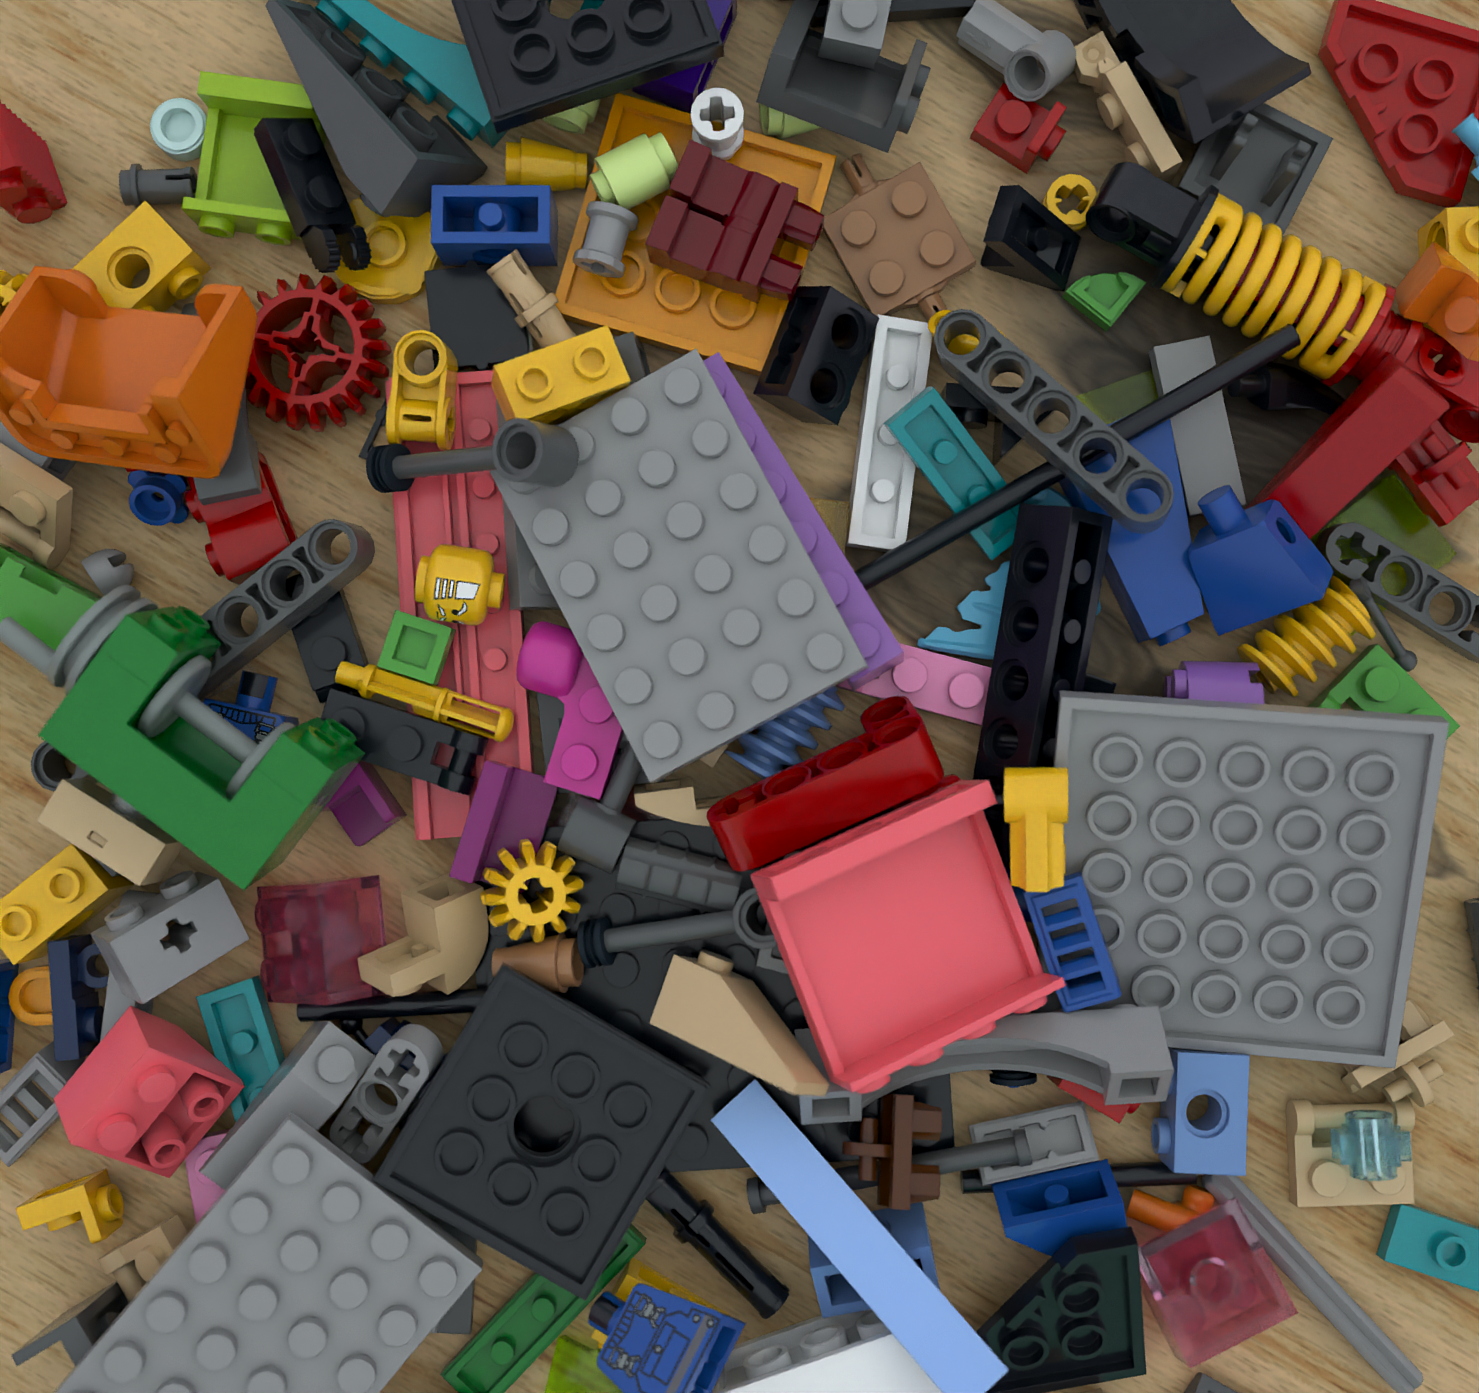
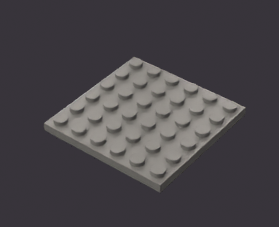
M1060 690L1053 767L1068 768V824L1064 823V876L1081 871L1121 989V996L1119 998L1077 1011L1109 1009L1119 1004H1133L1137 1007L1158 1005L1167 1044L1171 1048L1395 1068L1449 722L1443 716ZM1076 898L1043 907L1045 916L1078 907ZM1084 922L1052 931L1051 933L1053 938L1086 929ZM1037 940L1036 952L1043 971L1050 974L1039 940ZM1092 947L1061 955L1060 958L1064 962L1092 954L1094 951ZM1056 991L1046 995L1047 1003L1031 1011V1014L1049 1013L1052 1010L1061 1008Z

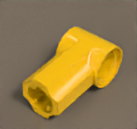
M1005 767L1004 816L1005 823H1010L1011 885L1020 887L1026 892H1048L1053 888L1063 887L1065 873L1064 823L1068 824V768Z

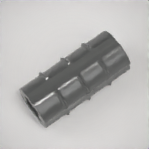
M629 836L615 888L642 895L643 899L650 897L670 902L672 906L677 904L697 909L701 914L704 912L714 913L734 909L743 871H734L728 862L719 860L717 856L711 858L689 852L688 848L680 850L661 845L659 841L653 843Z

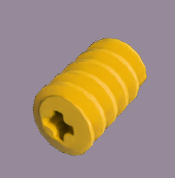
M1332 575L1330 579L1332 589L1327 587L1323 599L1314 601L1313 604L1309 603L1292 609L1295 619L1287 615L1277 616L1273 622L1276 634L1267 629L1257 631L1254 638L1258 650L1243 643L1237 647V652L1243 662H1256L1260 671L1253 676L1259 683H1263V687L1270 693L1274 694L1277 689H1280L1295 698L1299 693L1293 677L1298 674L1314 684L1318 681V677L1312 665L1313 662L1318 660L1331 669L1337 666L1331 650L1334 646H1338L1352 655L1356 652V647L1350 634L1356 631L1369 640L1376 637L1368 611L1355 593L1339 578Z

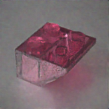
M379 875L348 876L257 887L258 902L255 906L254 915L256 926L261 932L264 960L260 967V977L262 985L267 991L268 1002L333 1005L386 994L361 980L357 958L386 946Z

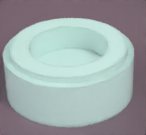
M184 98L167 100L159 105L152 115L150 122L152 138L162 151L172 159L178 161L195 160L201 157L207 115L191 100Z

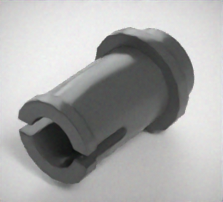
M131 164L130 170L120 171V193L126 206L138 208L144 201L150 205L182 204L183 197L195 198L193 193L196 192L197 176L193 167L143 170L140 164Z

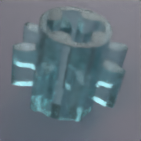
M1380 1110L1349 1111L1345 1113V1123L1342 1124V1129H1330L1332 1158L1341 1159L1342 1165H1349V1175L1353 1178L1367 1181L1391 1180L1397 1177V1167H1401V1161H1412L1410 1131L1401 1130L1400 1125H1393V1114Z

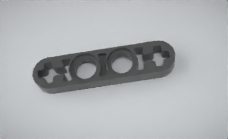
M1356 522L1334 524L1322 531L1317 538L1315 546L1331 565L1334 571L1333 576L1339 578L1348 586H1350V581L1363 577L1367 581L1371 596L1376 603L1468 660L1479 664V634L1475 631H1463L1469 623L1479 628L1478 595L1365 525ZM1352 537L1353 539L1350 543L1352 551L1362 557L1374 558L1367 565L1358 559H1342L1339 561L1338 559L1342 551L1335 545L1336 541ZM1392 562L1403 567L1407 575L1405 588L1395 596L1388 594L1381 584L1383 569ZM1441 592L1448 594L1452 598L1455 608L1453 617L1444 625L1437 624L1429 613L1431 600L1436 594Z

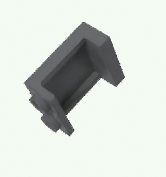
M794 0L771 51L756 102L888 153L896 131L908 134L918 109L920 96L931 69L921 64L927 43L916 39L910 58L904 65L881 56L878 57L873 69L818 57L822 33L811 29L820 0Z

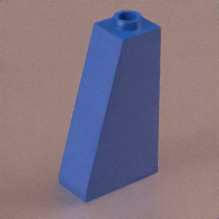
M1170 419L1128 442L1171 481L1174 497L1169 515L1162 526L1153 532L1145 534L1133 533L1113 519L1104 567L1105 578L1137 643L1155 638L1159 647L1191 633L1192 631L1187 622L1204 614L1200 588L1188 557V550L1192 541ZM1109 453L1084 468L1091 473H1104L1115 464L1114 458ZM1068 478L1059 481L1072 507L1110 516ZM1136 489L1126 497L1128 506L1138 514L1146 515L1153 513L1161 506L1159 497L1150 489Z

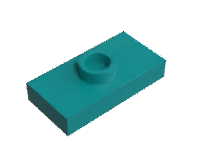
M1392 1204L1376 1255L1384 1261L1479 1292V1227L1411 1204Z

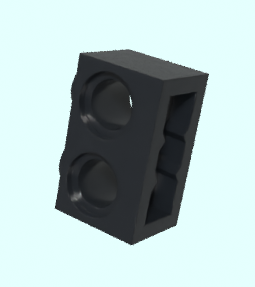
M798 286L793 300L788 302L753 394L801 422L838 426L841 416L850 402L851 390L863 359L870 350L871 339L879 317L832 286Z

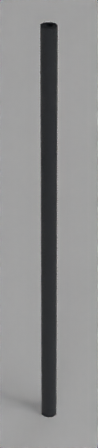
M1287 324L1113 423L1110 427L1123 439L1130 442L1301 345L1300 337L1291 324ZM1102 449L1089 450L1080 459L1081 465L1086 467L1109 453ZM1047 461L854 572L867 591L1066 477Z

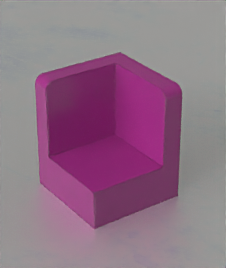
M361 760L321 811H332L356 846L365 845L407 816L374 766Z

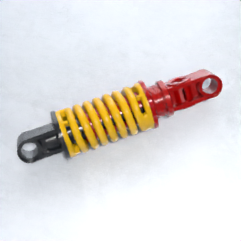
M1122 162L1111 168L1086 213L1087 226L1100 239L1114 243L1155 266L1156 269L1150 283L1151 287L1156 290L1161 288L1178 298L1182 295L1184 302L1194 304L1208 286L1207 294L1209 295L1203 304L1204 313L1209 316H1215L1227 304L1228 306L1222 315L1223 323L1229 327H1234L1246 315L1241 331L1248 338L1255 337L1264 326L1266 327L1261 335V339L1285 325L1291 324L1300 337L1301 345L1283 354L1282 357L1293 359L1303 350L1299 357L1300 367L1321 378V382L1328 386L1338 383L1347 374L1353 375L1354 378L1363 382L1391 352L1435 388L1449 403L1450 407L1437 419L1444 429L1459 440L1479 443V362L1467 359L1443 337L1425 328L1422 322L1403 318L1399 313H1394L1391 306L1396 293L1395 287L1388 283L1383 285L1366 275L1363 277L1354 268L1342 270V265L1338 259L1333 256L1322 258V253L1317 247L1313 245L1302 247L1301 240L1293 234L1282 237L1281 228L1274 223L1262 226V219L1258 214L1248 212L1243 215L1242 207L1220 194L1219 189L1213 185H1210L1198 199H1195L1154 176L1149 170L1139 164ZM1187 272L1193 275L1189 283L1182 280ZM1438 354H1442L1443 356L1436 363L1432 360Z

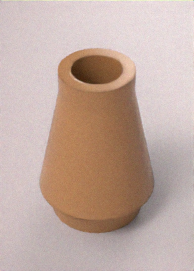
M564 933L545 937L542 942L530 941L511 947L496 948L492 955L493 978L504 962L554 992L566 993L569 987H579L583 980L584 964L580 958L577 938L567 939Z

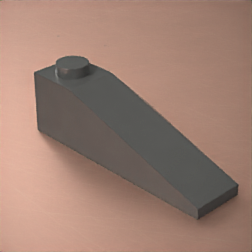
M268 0L265 6L345 175L360 190L361 200L370 210L383 217H419L431 209L432 185H469L484 174L488 168L487 165L451 126L438 115L433 116L430 122H428L406 103L405 99L410 91L398 80H389L378 71L365 67L362 64L366 59L365 52L311 5L291 0Z

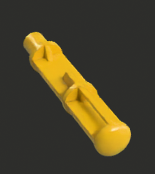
M343 660L336 671L335 682L357 689L362 698L370 699L375 693L397 699L412 704L415 714L433 719V721L438 723L443 722L494 739L496 742L504 741L513 728L514 714L509 708L499 707L454 692L448 688H441L392 672L375 664H368L362 667ZM455 697L498 711L500 715L453 699ZM449 717L494 731L495 734L450 720Z

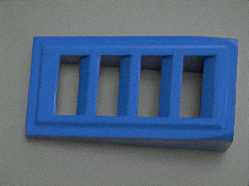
M1081 871L1064 876V886L1053 888L1048 892H1026L1023 889V895L1049 973L1063 977L1066 985L1056 990L1063 1012H1072L1119 998L1121 996L1119 979ZM1076 898L1078 907L1045 916L1043 907ZM1082 922L1085 924L1086 929L1053 938L1051 933L1052 931ZM1088 947L1093 948L1094 953L1064 962L1061 961V955Z

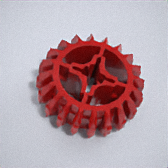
M300 273L297 287L293 290L286 280L277 279L276 288L279 295L271 298L266 292L257 291V299L263 306L257 312L258 320L245 380V389H252L248 395V401L256 408L266 406L265 416L275 423L286 418L287 426L295 431H300L306 421H308L312 430L317 433L323 432L327 416L339 428L346 427L347 418L344 410L350 407L359 416L365 415L366 408L359 399L365 393L375 399L380 398L381 391L371 382L372 378L382 379L389 377L390 370L388 367L377 361V359L391 354V346L386 341L378 339L386 332V326L380 318H371L375 311L374 306L368 299L357 301L358 293L349 284H345L337 290L336 282L331 277L323 275L315 287L309 275ZM333 315L348 322L354 340L353 354L346 353L340 346L334 345L335 330L331 327ZM302 317L300 324L296 328L288 332H282L288 324ZM317 346L325 353H320L319 356L309 355L307 361L297 354L312 353L316 350ZM272 354L280 356L285 362H289L288 378L292 381L290 393L281 391L274 379L271 368ZM344 375L337 384L320 393L323 383L329 377Z

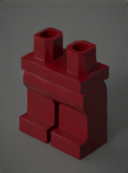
M690 139L670 184V196H665L645 243L650 263L723 290L742 294L743 298L755 303L759 302L762 294L772 298L792 301L801 281L803 266L779 257V253L784 241L813 251L824 226V215L798 201L797 187L784 182L780 184L766 175L747 171L713 156L711 148Z

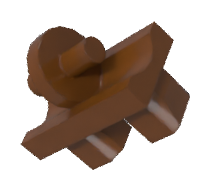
M886 1094L881 1097L879 1143V1119L862 1118L860 1142L843 1141L842 1154L859 1156L858 1180H877L878 1157L877 1205L889 1206V1209L910 1210V1202L918 1203L936 1200L940 1197L939 1166L911 1163L912 1139L939 1141L942 1133V1110L932 1105L913 1102L914 1096Z

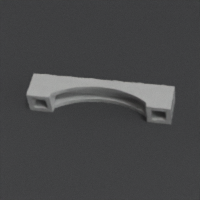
M1119 1004L1109 1009L1063 1012L1062 1008H1058L1049 1013L1020 1015L1011 1013L995 1021L996 1028L989 1034L971 1040L961 1038L943 1047L944 1054L937 1060L922 1066L907 1065L889 1074L891 1080L882 1088L863 1094L852 1093L831 1082L810 1028L795 1029L796 1040L829 1083L826 1096L799 1095L801 1125L862 1121V1109L893 1090L930 1077L973 1070L1025 1071L1065 1079L1103 1094L1105 1105L1162 1102L1167 1099L1174 1068L1158 1005L1137 1007L1133 1004Z

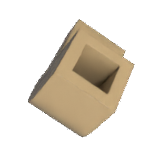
M447 873L400 893L408 936L357 958L361 980L392 997L412 994L418 991L423 983L446 994H450L461 987L478 967L488 941L489 923L487 908L480 900V893L484 891L483 887L475 883L471 884L449 877L450 873Z

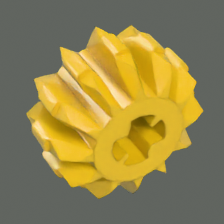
M522 839L519 842L520 858L514 859L509 851L501 848L497 852V856L506 866L504 870L499 871L492 867L484 869L483 877L490 883L498 885V887L489 888L481 892L480 900L484 905H497L491 911L488 919L494 927L501 926L509 921L507 934L510 939L518 940L529 925L532 939L535 942H542L545 936L544 924L550 922L558 933H562L566 929L565 922L559 916L561 910L569 913L579 912L581 905L573 898L566 896V894L582 889L583 880L578 876H566L573 869L575 861L569 855H564L554 860L556 846L552 842L545 841L535 857L532 843L528 839ZM535 878L542 887H545L543 893L536 891L539 899L528 903L522 894H518L520 887L527 890L528 887L524 882Z

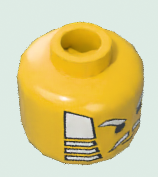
M441 544L435 547L431 556H421L415 584V602L424 603L426 615L433 620L476 626L485 620L489 607L501 608L505 574L494 572V559L489 551Z

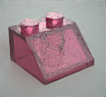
M1235 1197L1139 1245L1141 1288L1146 1302L1175 1358L1190 1369L1298 1313L1240 1202Z

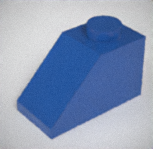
M1108 1159L992 1184L1006 1238L1048 1256H1052L1071 1237L1127 1227L1124 1203Z

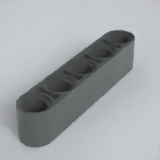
M959 309L951 311L941 318L935 329L934 340L940 364L953 379L1122 527L1133 533L1145 534L1155 531L1164 524L1172 507L1174 491L1171 481L1161 470L981 315L972 310ZM959 335H972L979 341L977 347L969 354L957 355L948 350L951 340ZM1001 373H1016L1022 377L1024 383L1013 393H999L991 387V383ZM1050 410L1060 411L1069 419L1066 428L1053 434L1041 431L1036 426L1035 421L1042 413ZM1102 449L1111 454L1115 464L1107 472L1096 474L1087 471L1081 465L1080 459L1089 450ZM1136 489H1150L1159 497L1161 506L1153 513L1146 515L1138 514L1128 506L1126 497Z

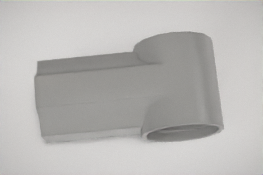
M976 0L971 10L963 18L956 34L959 38L957 44L1002 73L1009 91L1016 98L1023 101H1036L1066 80L1075 69L1076 49L1072 41L1064 33L1057 30L1041 32L994 0ZM1036 59L1042 63L1045 73L1038 67Z

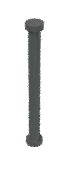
M1025 1128L1013 1130V1137L912 1155L911 1163L939 1166L940 1175L1019 1161L1021 1167L1033 1165ZM878 1161L876 1181L858 1180L859 1164L834 1169L852 1191L878 1186ZM759 1176L747 1179L748 1201L753 1214L765 1213L766 1206L781 1203Z

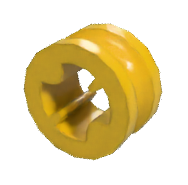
M1068 174L1060 176L1051 184L1042 204L1074 232H1077L1086 226V213L1097 193L1095 187L1088 179L1081 175ZM1071 194L1078 196L1081 201L1077 206V210H1083V213L1080 214L1073 209L1067 215L1063 214L1058 209L1062 199L1055 197L1059 195L1067 199Z

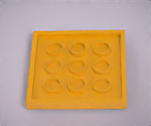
M616 93L597 157L643 133L649 138L661 132L667 140L679 166L689 140H693L691 114ZM711 121L713 131L724 130L723 123ZM744 129L742 146L731 159L725 161L747 171L766 175L780 184L784 182L797 187L798 201L821 213L837 156ZM594 164L592 173L598 171L596 164ZM589 180L555 293L559 301L555 305L563 315V318L594 329L608 325L611 334L618 336L634 332L642 343L683 355L697 349L702 360H706L719 352L728 368L760 377L789 301L762 294L759 302L755 303L743 298L742 294L723 290L650 263L645 243L665 196H670L669 189L629 209L638 217L639 221L637 228L634 231H630L627 237L621 261L626 267L623 277H603L583 270L573 263V256L576 250L582 249L590 223V218L586 215L588 203L600 201L591 180ZM784 241L779 257L803 266L804 272L810 250Z

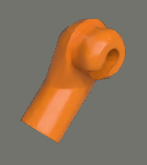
M1187 1185L1184 1188L1181 1201L1168 1202L1134 1189L1126 1216L1169 1234H1181L1207 1226L1213 1217L1210 1210L1214 1205L1215 1198L1207 1189L1197 1185Z

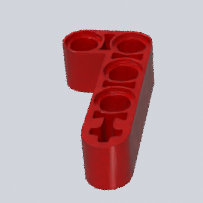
M893 696L872 704L860 716V721L865 730L864 734L736 791L712 805L707 812L706 818L730 867L734 871L739 872L758 868L921 794L939 783L944 776L943 766L923 719L911 701L905 696Z

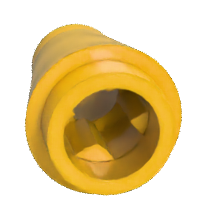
M522 136L520 137V142L506 141L505 185H550L552 192L586 188L587 153L575 152L574 150Z

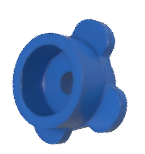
M145 470L130 472L128 482L133 487V491L129 497V506L132 513L139 520L154 526L165 525L169 522L179 524L186 520L189 515V509L183 502V492L188 484L183 476L151 473ZM154 492L162 494L164 499L156 496Z

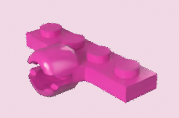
M540 621L533 624L523 641L517 662V681L523 688L558 698L564 703V717L543 782L601 800L608 785L624 731L572 630L546 621Z

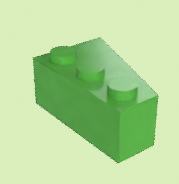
M0 543V622L6 617L13 618L56 651L63 638L76 622L102 597L54 570L47 569L10 546Z

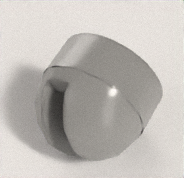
M116 549L97 551L81 561L85 570L104 596L117 587L125 584L130 585L134 576L133 564L121 565L126 559V554Z

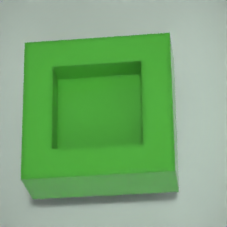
M395 610L377 666L438 686L456 630Z

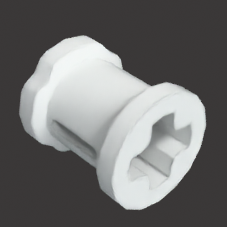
M714 87L707 89L696 97L691 107L693 141L711 148L712 155L722 160L731 159L743 144L744 110L740 99L735 93L725 88ZM716 119L722 120L724 130L713 131L711 121Z

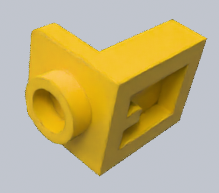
M103 1169L42 1190L15 1209L23 1231L44 1223L47 1224L49 1231H55L83 1219L89 1240L94 1244L105 1240L123 1225L124 1201L117 1185L111 1183L107 1169Z

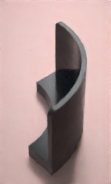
M1073 0L1086 28L1089 29L1097 24L1100 31H1103L1120 63L1127 62L1144 94L1157 106L1154 111L1163 127L1193 144H1196L1311 74L1308 62L1286 54L1269 42L1245 19L1231 0Z

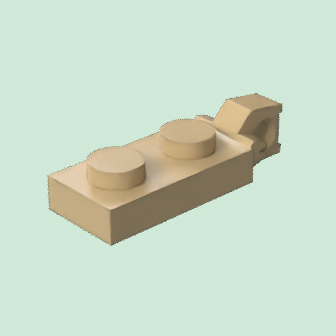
M1103 31L1074 46L1076 49L1074 71L1079 83L1093 86L1094 92L1099 93L1100 97L1097 98V107L1100 115L1109 129L1113 130L1118 127L1128 145L1124 150L1127 162L1145 167L1154 176L1167 183L1172 181L1183 160L1127 62L1120 63Z

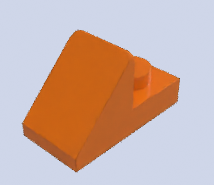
M1432 242L1396 288L1395 298L1400 314L1407 319L1426 323L1467 359L1479 362V277L1439 244Z

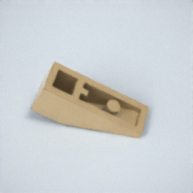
M701 950L698 958L673 955L650 1024L791 1094L826 1096L829 1083L754 981L732 972L734 961L706 950Z

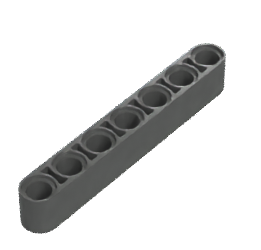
M335 519L323 520L311 527L201 615L210 626L207 632L221 642V645L212 656L210 675L196 698L200 701L306 618L307 615L364 572L372 563L375 554L374 541L370 533L362 526ZM344 532L350 541L351 549L349 556L338 564L331 555V544L337 535ZM297 569L304 578V588L298 598L292 599L286 590V580L288 575ZM248 606H252L258 615L257 628L251 635L244 631L241 624L243 611ZM46 741L42 742L33 753L31 760L32 774L36 782L45 789L55 792L62 779L87 778L94 783L99 782L78 765H76L75 774H70L65 766V756Z

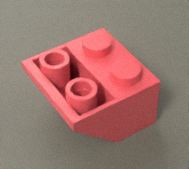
M130 1005L55 1096L54 1102L70 1144L170 1178L245 1085L235 1073L178 1025Z

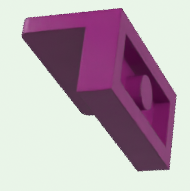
M485 760L449 877L471 884L479 880L492 884L483 877L484 869L492 867L499 871L504 870L506 866L497 856V852L501 848L509 851L514 859L520 858L519 842L522 839H528L532 843L536 857L541 847L559 787L543 782L545 776L497 761ZM530 879L524 882V884L527 887L529 885ZM520 887L518 893H523L526 890Z

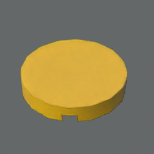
M361 197L354 199L349 206L356 220V225L363 227L367 236V243H370L369 247L372 250L371 264H368V268H364L365 270L353 271L349 270V267H345V263L340 260L341 266H338V270L335 271L338 279L344 285H351L357 291V297L368 299L371 303L377 305L400 304L419 296L426 289L424 271L439 270L442 263L431 244V213L427 211L419 217H383L370 210L363 203Z

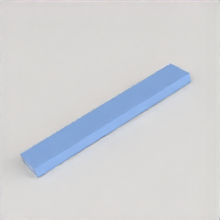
M756 1079L711 1119L719 1131L942 1393H986L1008 1371L1000 1359Z

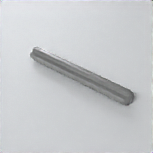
M1208 1174L1202 1176V1186L1213 1195L1217 1202L1397 1393H1413L1416 1388L1422 1385L1423 1374L1238 1176Z

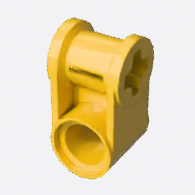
M425 330L411 331L404 335L396 344L391 395L386 411V436L390 445L402 444L403 440L437 443L439 449L450 450L453 445L456 428L455 395L458 363L453 351L432 332ZM425 350H437L439 352V362L436 369L428 375H416L414 363L417 356Z

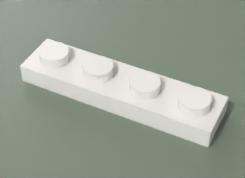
M878 314L879 321L871 339L844 546L889 552L906 542L916 465L883 423L926 389L932 334L926 322Z

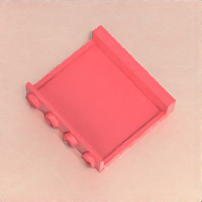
M960 780L750 874L831 1082L852 1093L863 1094L880 1089L891 1080L889 1074L907 1065L922 1066L931 1063L944 1054L943 1047L961 1038L971 1040L987 1035L996 1028L995 1021L1011 1013L1022 1014L1036 1010L1047 1003L1046 995L1066 986L1063 977L1044 973L984 814L983 809L997 803L989 780Z

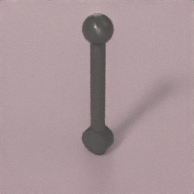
M1363 577L1350 581V589L1368 611L1372 621L1395 655L1393 659L1406 672L1413 670L1418 661L1416 654L1410 650H1405L1371 596L1367 581Z

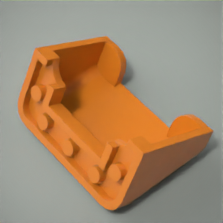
M34 266L0 316V421L19 443L43 456L213 479L220 475L232 450L258 320L256 310L243 286L228 284H208L200 289L194 302L199 316L110 307L97 291L96 284L86 274L75 269L65 270Z

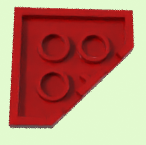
M1334 0L1318 55L1397 194L1444 208L1456 206L1461 202L1474 154L1455 133L1453 134L1452 130L1471 113H1474V116L1479 120V31L1376 0Z

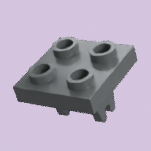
M1263 103L1202 139L1176 188L1198 199L1210 185H1213L1219 189L1220 194L1238 203L1243 209V215L1248 212H1254L1261 217L1262 226L1268 223H1274L1279 226L1283 237L1333 138Z

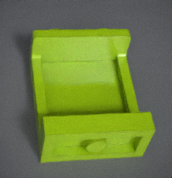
M200 71L197 94L207 105L208 112L195 198L183 197L181 209L199 226L198 229L201 232L211 236L233 238L235 231L255 234V237L263 242L280 246L290 245L291 239L302 240L301 237H297L254 136V128L262 118H313L325 147L326 133L303 84Z

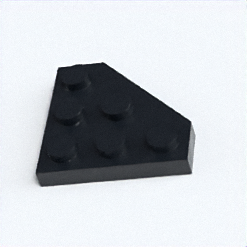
M1131 1226L1071 1237L976 1331L979 1337L1008 1369L986 1393H1045L1146 1375L1139 1245Z

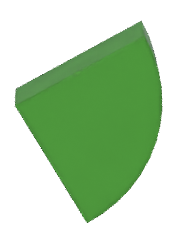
M1125 272L1088 275L1072 284L1062 297L1107 332L1146 282Z

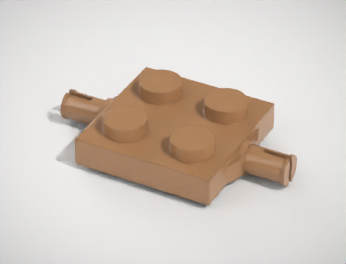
M861 153L852 156V163L849 158L840 165V168L845 173L856 194L848 204L824 217L823 232L868 311L876 316L878 314L890 316L899 310L920 306L929 322L936 312L948 310L939 294L951 280L975 267V257L921 162L891 179L875 182Z

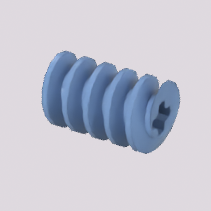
M834 686L756 728L758 731L757 735L747 733L737 738L745 751L743 754L725 750V753L761 779L783 771L784 765L793 766L802 762L803 759L796 750L797 746L815 750L819 745L809 731L811 726L827 731L832 727V724L823 713V709L827 707L843 711L845 708L844 703L836 693L838 689Z

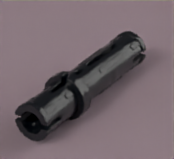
M665 1166L647 1195L646 1200L675 1228L673 1236L681 1244L689 1242L759 1312L763 1319L771 1317L785 1303L790 1289L768 1271L712 1215L714 1207L707 1200L699 1202Z

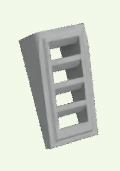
M54 1041L38 1051L0 1091V1112L23 1134L18 1138L0 1120V1159L8 1167L15 1163L60 1119L55 1102L52 1103L32 1081L34 1080L54 1100L55 1096L86 1060L83 1057L76 1060L55 1061ZM15 1097L38 1119L37 1121L14 1099Z

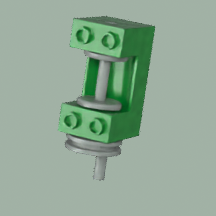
M128 584L113 589L98 600L76 622L63 638L56 651L13 618L6 617L0 622V641L46 675L47 681L51 684L65 688L66 697L44 725L38 736L242 890H246L283 863L365 755L364 751L354 745L356 741L355 735L344 725L330 718H326L323 721L316 717L298 726L284 722L276 727L258 745L196 698L210 675L211 662L209 660L221 645V642L207 632L210 628L209 624L197 613L183 606H178L177 609L173 606L158 609V605L150 599H140V592Z

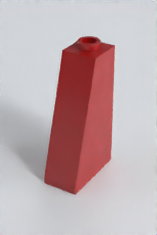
M1390 352L1245 509L1270 499L1277 500L1308 538L1311 539L1450 407L1449 403L1435 388Z

